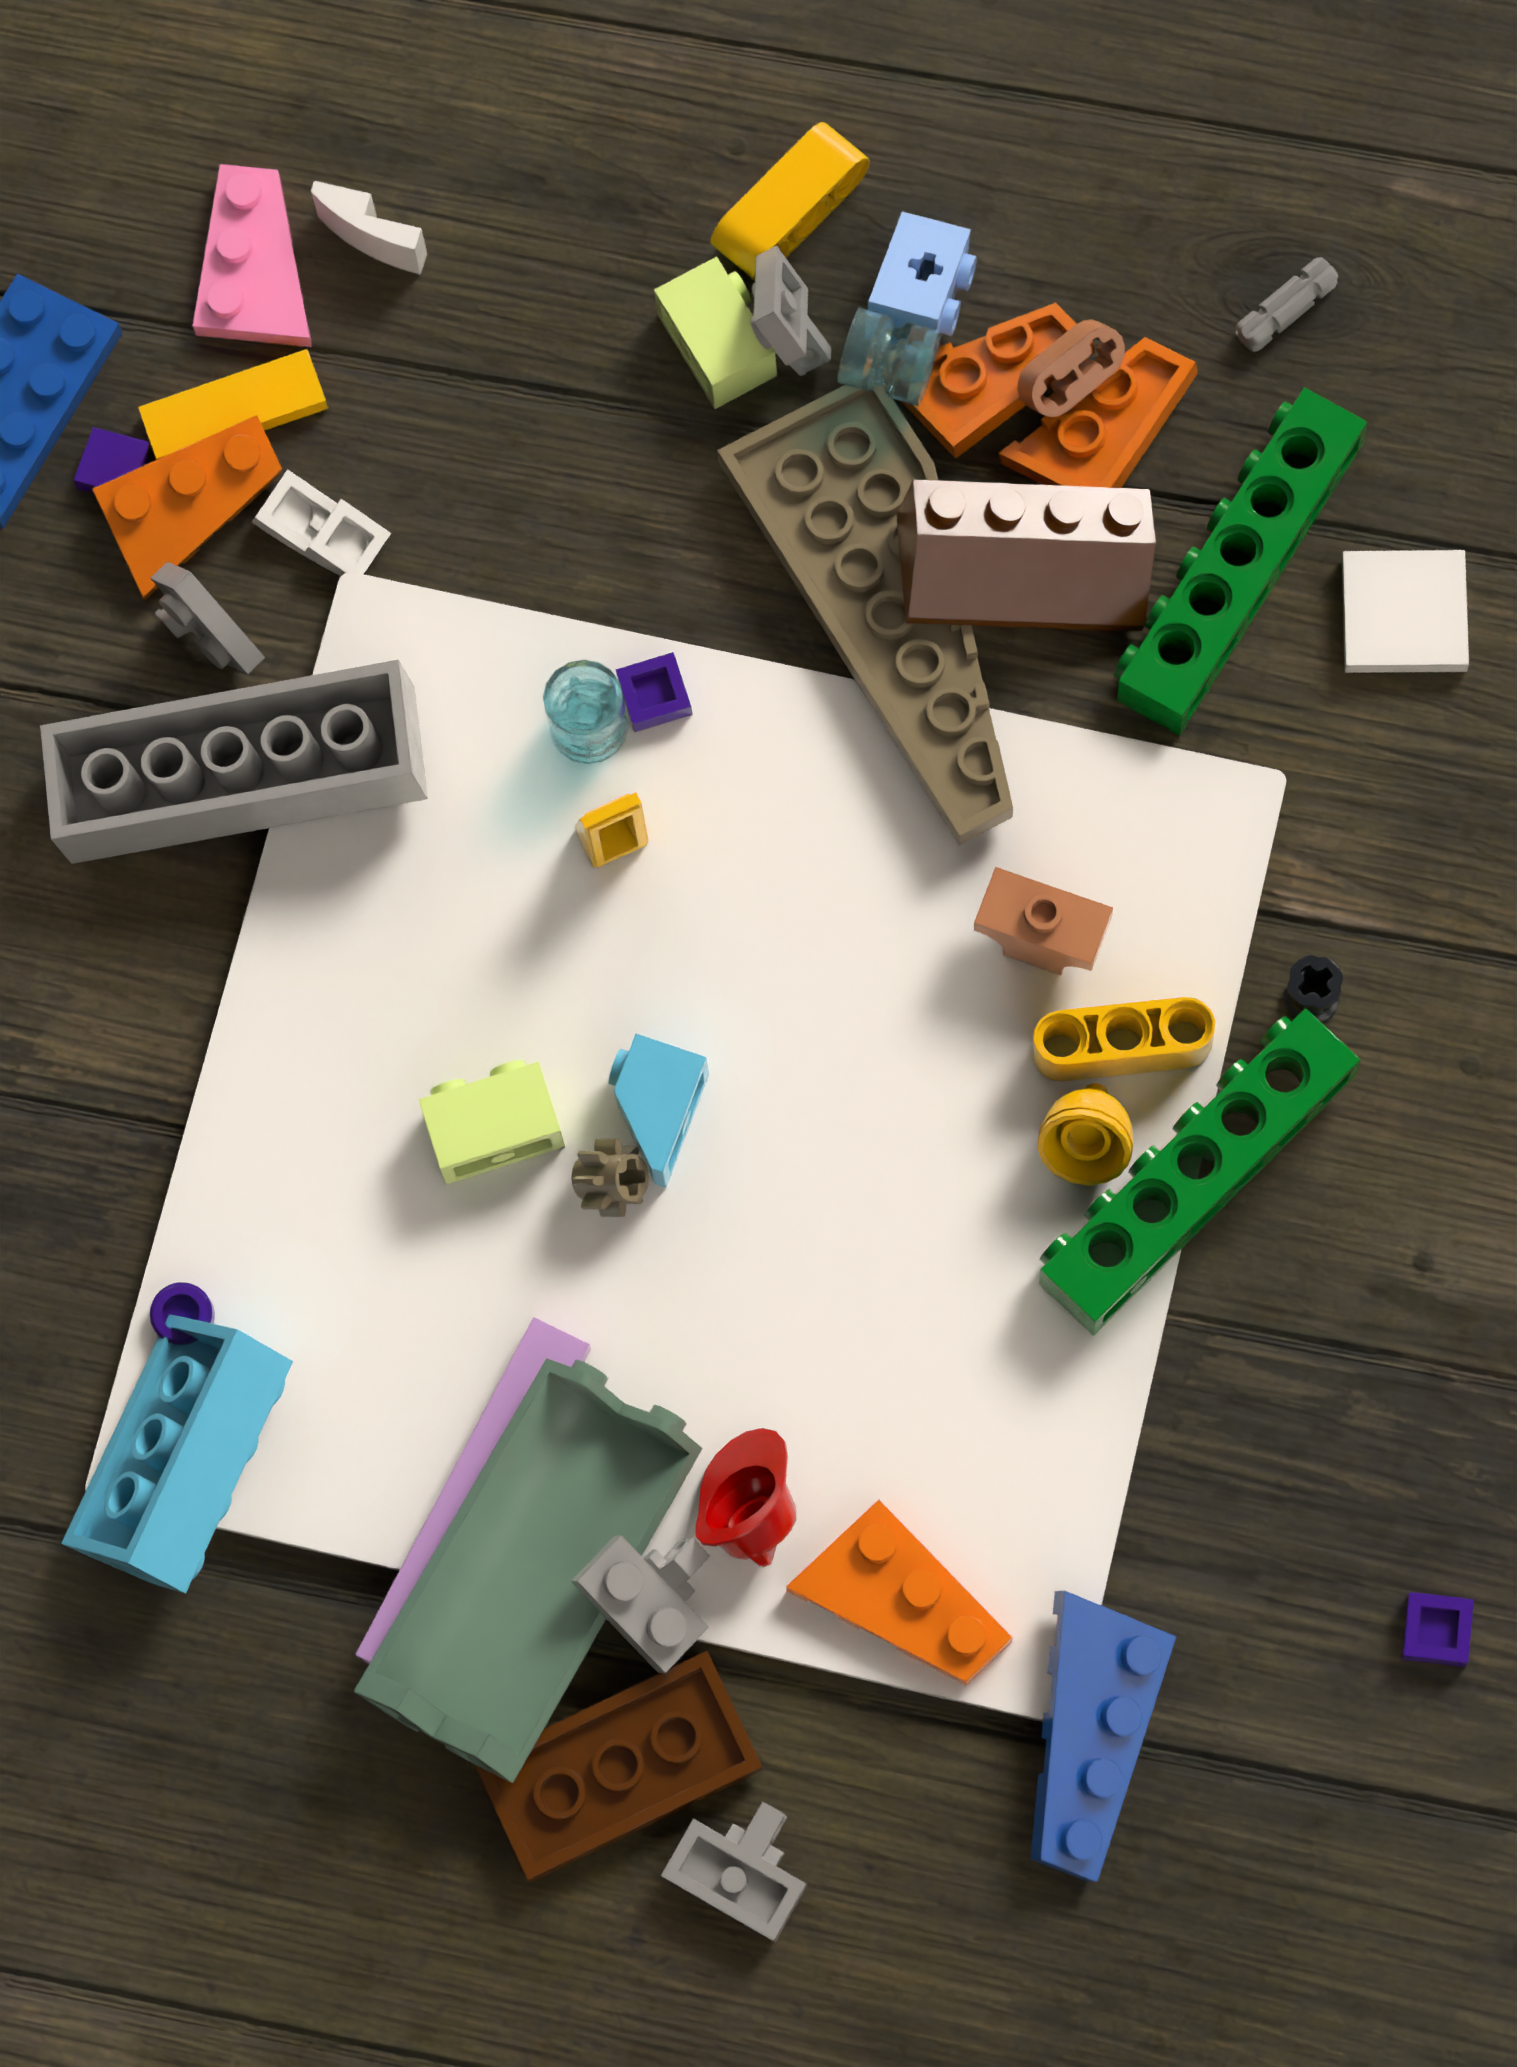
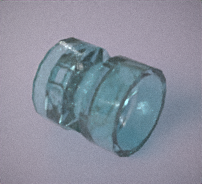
M859 307L852 321L838 371V383L869 392L877 385L884 386L887 397L919 406L933 371L940 344L941 331L913 322H907L902 328L895 327L892 316Z
M589 660L568 662L557 669L547 681L543 694L552 742L561 754L572 761L585 764L602 762L616 754L625 742L628 721L621 684L613 671L599 662Z

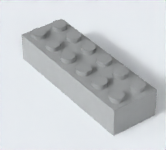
M399 659L40 726L51 840L71 864L428 799L415 687Z

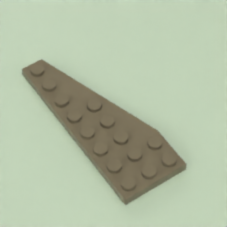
M873 370L717 450L720 466L957 843L961 845L1012 818L1013 804L999 743L996 740L986 686L983 683L979 667L978 651L972 625L916 624L905 622L897 513L913 479L938 480L933 460L876 372Z

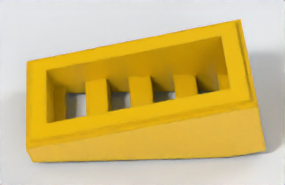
M637 792L630 795L626 794L585 813L575 825L577 836L593 868H599L646 846L649 842L642 802Z

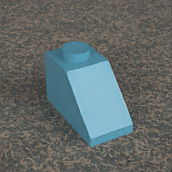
M635 1034L629 1051L624 1049L618 1051L610 1071L608 1083L615 1086L614 1093L620 1113L636 1146L640 1149L639 1152L648 1167L654 1183L667 1188L709 1077L707 1058Z

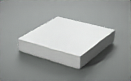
M1465 550L1343 551L1342 592L1345 673L1467 672L1469 650Z

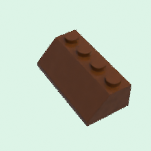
M912 480L897 513L906 623L1141 632L1144 629L1156 544L1150 489Z

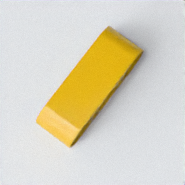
M820 122L811 128L726 213L713 231L710 240L711 245L755 281L756 256L777 246L785 258H787L858 186L869 168V158L827 123Z
M1189 997L1058 1010L1045 1015L1039 1020L1034 1029L1033 1060L1038 1071L1053 1081H1073L1187 1069L1197 1066L1207 1059L1212 1049L1215 1019L1211 1009L1204 1002ZM1189 1022L1196 1025L1201 1030L1203 1036L1197 1042L1184 1044L1176 1041L1170 1035L1169 1030L1177 1023ZM1120 1028L1129 1029L1139 1037L1140 1043L1130 1050H1118L1107 1041V1036L1112 1031ZM1064 1035L1073 1039L1078 1048L1069 1056L1056 1057L1046 1050L1044 1044L1051 1037Z

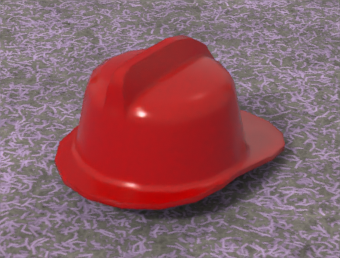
M765 1428L746 1431L730 1440L715 1454L703 1476L700 1487L698 1517L695 1524V1536L703 1545L720 1546L730 1556L737 1559H751L763 1568L772 1564L776 1546L792 1531L796 1522V1505L786 1484L788 1461L786 1442L776 1431Z

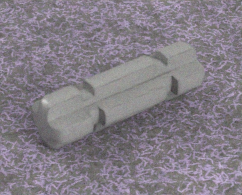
M1322 257L1313 259L1301 269L1303 274L1300 277L1293 276L1259 305L1261 309L1258 312L1251 311L1238 322L1236 335L1250 351L1256 352L1261 350L1273 340L1271 335L1274 332L1281 333L1315 304L1313 300L1316 297L1323 298L1336 287L1338 274Z

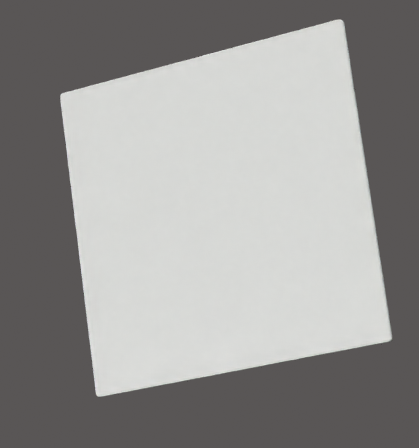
M347 572L343 574L338 581L312 675L399 659L415 687L428 799L269 828L87 1477L86 1490L159 1337L150 1321V1307L154 1297L160 1290L170 1284L178 1282L191 1283L201 1288L212 1301L215 1311L214 1324L238 1329L293 1361L285 1378L283 1394L277 1403L272 1406L258 1437L256 1452L246 1463L232 1493L230 1508L219 1521L216 1529L400 1571L533 1317L590 1344L591 1350L585 1363L600 1370L608 1377L605 1387L621 1401L647 1412H650L653 1405L661 1406L673 1412L686 1422L683 1432L703 1448L642 1555L644 1558L649 1552L656 1549L664 1557L681 1538L690 1539L691 1537L710 1555L697 1572L687 1580L695 1589V1592L685 1602L709 1626L696 1641L1043 1722V1715L1049 1712L1052 1674H1047L1049 1649L1050 1646H1055L1058 1616L1053 1615L1055 1591L1065 1590L1102 1606L1181 1250L1094 1336L1039 1284L1040 1269L1045 1265L1040 1261V1257L1048 1246L1061 1234L1066 1232L1072 1238L1089 1222L1084 1217V1214L1103 1192L1111 1189L1117 1194L1133 1178L1128 1171L1148 1148L1155 1145L1161 1151L1177 1135L1172 1128L1187 1109L1196 1102L1205 1107L1216 1097L1218 1089L1216 1084L1221 1076L1285 791V775L1281 771L989 708L1013 804V817L959 845L855 679L359 573ZM674 652L693 715L634 733L615 669ZM637 792L642 802L649 842L646 846L599 868H593L577 836L576 823L585 813L626 794L630 795ZM995 867L1113 907V916L1092 971L1078 967H1064L1062 975L1055 974L1004 956L1003 948L998 942L980 932L974 931V921ZM1189 997L1204 1002L1211 1009L1215 1019L1213 1044L1207 1059L1199 1065L1187 1069L1073 1081H1053L1038 1071L1033 1060L1034 1029L1039 1020L1045 1015L1058 1010ZM1189 1022L1177 1023L1169 1030L1170 1035L1176 1041L1184 1044L1197 1042L1203 1036L1201 1030ZM1120 1028L1112 1031L1107 1036V1041L1118 1050H1130L1140 1043L1139 1037L1129 1029ZM635 1034H639L706 1057L709 1077L667 1188L656 1185L649 1173V1184L642 1197V1204H626L625 1217H601L597 1209H582V1199L575 1193L571 1180L573 1166L578 1160V1152L595 1151V1139L620 1138L622 1146H636L618 1108L614 1093L615 1086L608 1083L610 1071L620 1049L629 1051ZM1064 1035L1051 1037L1044 1044L1046 1050L1056 1057L1069 1056L1078 1048L1073 1039ZM523 1060L526 1062V1065L539 1061L565 1147L446 1184L418 1099L431 1096L430 1090L433 1087L450 1080L463 1079L468 1084L491 1077L490 1071L493 1068L510 1061ZM1091 1083H1098L1105 1086L1109 1095L1115 1097L1128 1113L1134 1138L1132 1157L1123 1173L1105 1184L1087 1186L1070 1183L1054 1175L1043 1164L1037 1149L1039 1128L1046 1114L1058 1099L1074 1090L1084 1089ZM1188 1156L1178 1163L1182 1174L1188 1178L1197 1179L1202 1157ZM1155 1199L1142 1200L1133 1208L1137 1217L1147 1223H1158L1169 1214L1165 1205ZM1109 1242L1099 1243L1089 1252L1091 1259L1103 1267L1116 1266L1125 1257L1123 1251L1117 1245ZM759 1428L776 1431L786 1442L788 1453L786 1484L796 1505V1522L792 1531L776 1546L772 1564L764 1568L758 1566L751 1559L734 1558L720 1546L703 1545L695 1536L700 1487L706 1468L715 1454L730 1440L746 1431ZM877 1500H880L1013 1637V1641L965 1686L897 1650V1647L861 1628L857 1629L838 1619L836 1615L812 1602H806L786 1591V1586Z

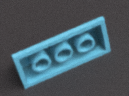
M169 1314L165 1322L167 1327L174 1331H181L197 1338L198 1341L187 1345H174L168 1342L169 1339L164 1336L163 1339L158 1337L61 1544L149 1583L186 1594L192 1579L197 1576L203 1566L205 1551L219 1521L230 1508L232 1493L246 1463L256 1452L258 1437L272 1406L277 1403L283 1394L285 1378L293 1361L238 1329Z

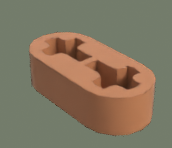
M1083 320L1074 325L1030 361L1022 370L1018 379V393L1021 401L1027 407L1048 417L1060 416L1069 411L1113 375L1121 366L1125 354V344L1122 336L1115 329L1095 320ZM1094 339L1100 341L1096 346L1099 355L1095 360H1091L1088 358L1092 353V348L1089 344ZM1051 376L1055 378L1050 384L1053 393L1047 398L1043 396L1047 390L1044 381L1047 377Z

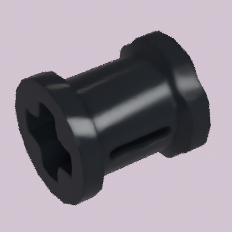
M1308 955L1299 959L1291 967L1289 982L1284 992V1006L1293 1019L1305 1008L1322 1024L1333 1017L1340 1002L1341 985L1343 982V974L1339 966L1330 958ZM1307 983L1312 989L1318 988L1321 985L1324 986L1323 998H1320L1315 992L1304 996L1302 994L1303 984Z

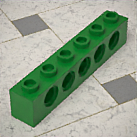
M1305 387L1293 405L1286 401L1282 403L1268 428L1267 433L1273 437L1263 453L1254 449L1240 470L1237 481L1243 485L1232 502L1223 498L1215 508L1206 528L1212 534L1201 550L1193 546L1184 557L1176 574V579L1180 580L1181 583L1170 599L1162 595L1153 606L1145 622V627L1150 632L1139 648L1131 644L1118 662L1114 671V677L1119 679L1117 702L1172 733L1181 736L1363 446L1367 427L1366 420ZM1292 454H1301L1308 457L1313 464L1304 469H1296L1286 464L1283 459ZM1262 502H1270L1280 507L1282 513L1276 517L1267 518L1257 514L1253 507ZM1238 550L1248 554L1252 561L1245 566H1232L1225 562L1222 556L1229 551ZM1200 599H1210L1219 604L1222 610L1214 615L1205 616L1194 611L1191 604ZM1169 648H1180L1186 651L1191 659L1181 665H1172L1165 662L1160 657V654Z
M1306 1008L1293 1021H1290L1286 1016L1279 1019L1261 1039L1260 1044L1264 1049L1249 1064L1240 1059L1224 1073L1216 1084V1087L1221 1092L1207 1106L1203 1107L1199 1102H1196L1187 1109L1172 1128L1177 1135L1161 1151L1155 1145L1148 1148L1130 1167L1128 1173L1133 1178L1117 1194L1111 1189L1103 1192L1084 1214V1217L1089 1222L1072 1238L1066 1232L1061 1234L1041 1255L1040 1261L1045 1265L1040 1269L1039 1284L1093 1336L1356 1077L1361 1059ZM1275 1070H1287L1297 1077L1300 1085L1291 1092H1279L1268 1084L1266 1076ZM1232 1113H1244L1252 1118L1256 1129L1248 1135L1237 1136L1225 1129L1222 1120ZM1188 1156H1200L1210 1163L1213 1171L1203 1179H1191L1182 1174L1178 1163ZM1155 1199L1165 1205L1169 1214L1158 1223H1147L1137 1217L1133 1208L1142 1200ZM1109 1242L1117 1245L1123 1251L1125 1257L1116 1266L1103 1267L1091 1259L1089 1252L1095 1245Z

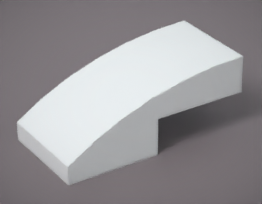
M314 181L311 194L316 212L330 230L345 242L381 262L421 275L427 256L421 228L377 218L372 196L369 193Z
M289 470L285 472L252 521L253 524L285 545L340 576L347 572L364 574L391 534L341 499L337 504Z

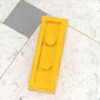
M308 349L138 408L156 460L256 415L265 431L326 410L328 406Z

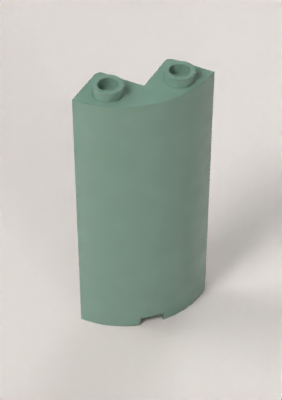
M546 1358L354 1690L359 1696L415 1732L421 1731L432 1739L446 1746L445 1749L511 1783L515 1781L606 1620L596 1607L571 1583V1580L613 1536L622 1535L642 1556L703 1449L683 1432L686 1422L678 1415L658 1405H653L650 1412L625 1404L605 1387L608 1377L604 1373L580 1360H575L572 1367Z

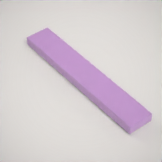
M533 1317L355 1654L358 1659L370 1664L546 1358L572 1367L575 1360L585 1362L591 1350L590 1344Z

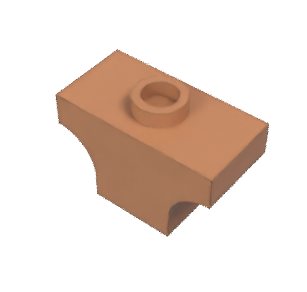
M995 867L974 921V931L980 932L998 942L1003 948L1004 956L1055 974L1062 975L1064 967H1078L1092 971L1113 916V907Z

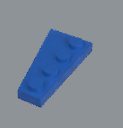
M1065 1590L1055 1591L1053 1615L1058 1616L1055 1646H1050L1047 1674H1052L1049 1712L1043 1715L1041 1739H1046L1044 1772L1038 1775L1031 1860L1086 1882H1098L1176 1636Z

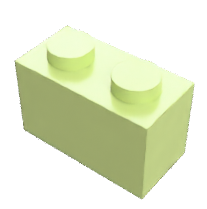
M717 257L654 289L657 315L714 409L777 377L775 350L772 347L769 349L764 348L756 338L751 326L750 319L753 315L747 305L752 303L750 294L736 271L727 274Z
M523 1060L510 1061L493 1068L490 1071L491 1077L468 1084L463 1079L450 1080L433 1087L430 1090L431 1096L418 1099L446 1184L565 1147L539 1061L528 1065Z

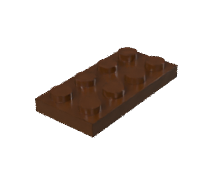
M708 1651L670 1668L666 1673H659L543 1729L513 1783L475 1765L529 1883L763 1771V1766Z

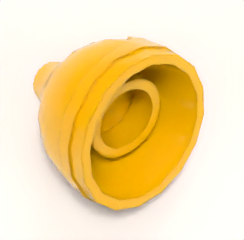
M1091 1083L1084 1089L1074 1090L1062 1096L1054 1103L1040 1125L1037 1149L1043 1164L1054 1175L1070 1183L1087 1186L1105 1184L1119 1177L1129 1165L1134 1143L1133 1128L1128 1113L1115 1097L1109 1095L1105 1086Z

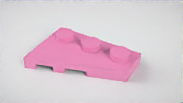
M220 164L193 321L196 336L312 347L278 170Z

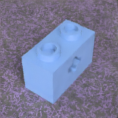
M906 212L901 213L868 301L865 339L935 356L942 334L952 336L961 307V301L955 300L958 289L968 291L973 280L977 256L968 254L971 229Z

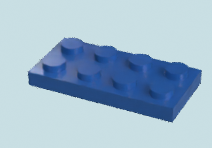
M19 274L16 275L0 301V527L3 529L123 334L119 323Z

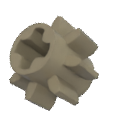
M620 1138L595 1139V1151H579L577 1154L578 1160L573 1166L571 1175L573 1189L577 1196L582 1199V1209H597L601 1217H625L626 1204H642L643 1202L642 1197L649 1184L648 1167L645 1161L638 1156L640 1150L638 1146H622Z

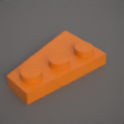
M1053 303L988 328L987 334L984 337L954 348L951 342L939 346L934 357L931 356L901 367L900 363L897 362L879 369L881 380L933 436L957 458L1026 406L1021 401L1018 393V379L1022 370L1030 361L1070 330L1076 323L1057 303ZM1094 341L1089 344L1092 348V353L1088 358L1095 354ZM1049 376L1045 379L1046 389L1051 387L1050 384L1055 378Z
M1144 337L1125 352L1121 366L1113 375L1069 411L1060 416L1043 417L1041 419L1042 426L1022 442L1018 443L1014 440L1000 451L999 456L1002 465L1042 485L1121 488L1197 376L1196 362Z
M256 415L93 488V493L145 601L158 589L150 578L166 562L176 566H180L182 563L185 564L200 550V547L228 521H232L283 474V471Z
M877 1500L786 1586V1591L806 1602H812L836 1615L838 1619L857 1629L861 1628L897 1647V1650L965 1686L1013 1641V1637L880 1500Z

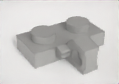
M777 246L756 256L755 283L752 284V291L755 297L754 316L751 317L750 321L753 332L760 344L766 349L772 347L785 365L789 364L800 376L831 361V346L808 316L807 286Z
M166 562L150 578L164 594L159 600L163 609H158L155 614L177 638L192 632L199 640L196 643L199 650L216 667L223 669L226 665H229L249 674L265 658L190 571Z
M622 1535L613 1536L571 1580V1583L658 1673H666L709 1628L685 1602L695 1592V1589L687 1580L710 1557L693 1537L690 1539L681 1538L664 1557L656 1549H653L643 1558Z
M762 1802L747 1830L733 1823L725 1837L693 1819L661 1875L663 1878L774 1942L778 1939L807 1887L806 1883L777 1867L784 1852L772 1845L788 1817L765 1802Z

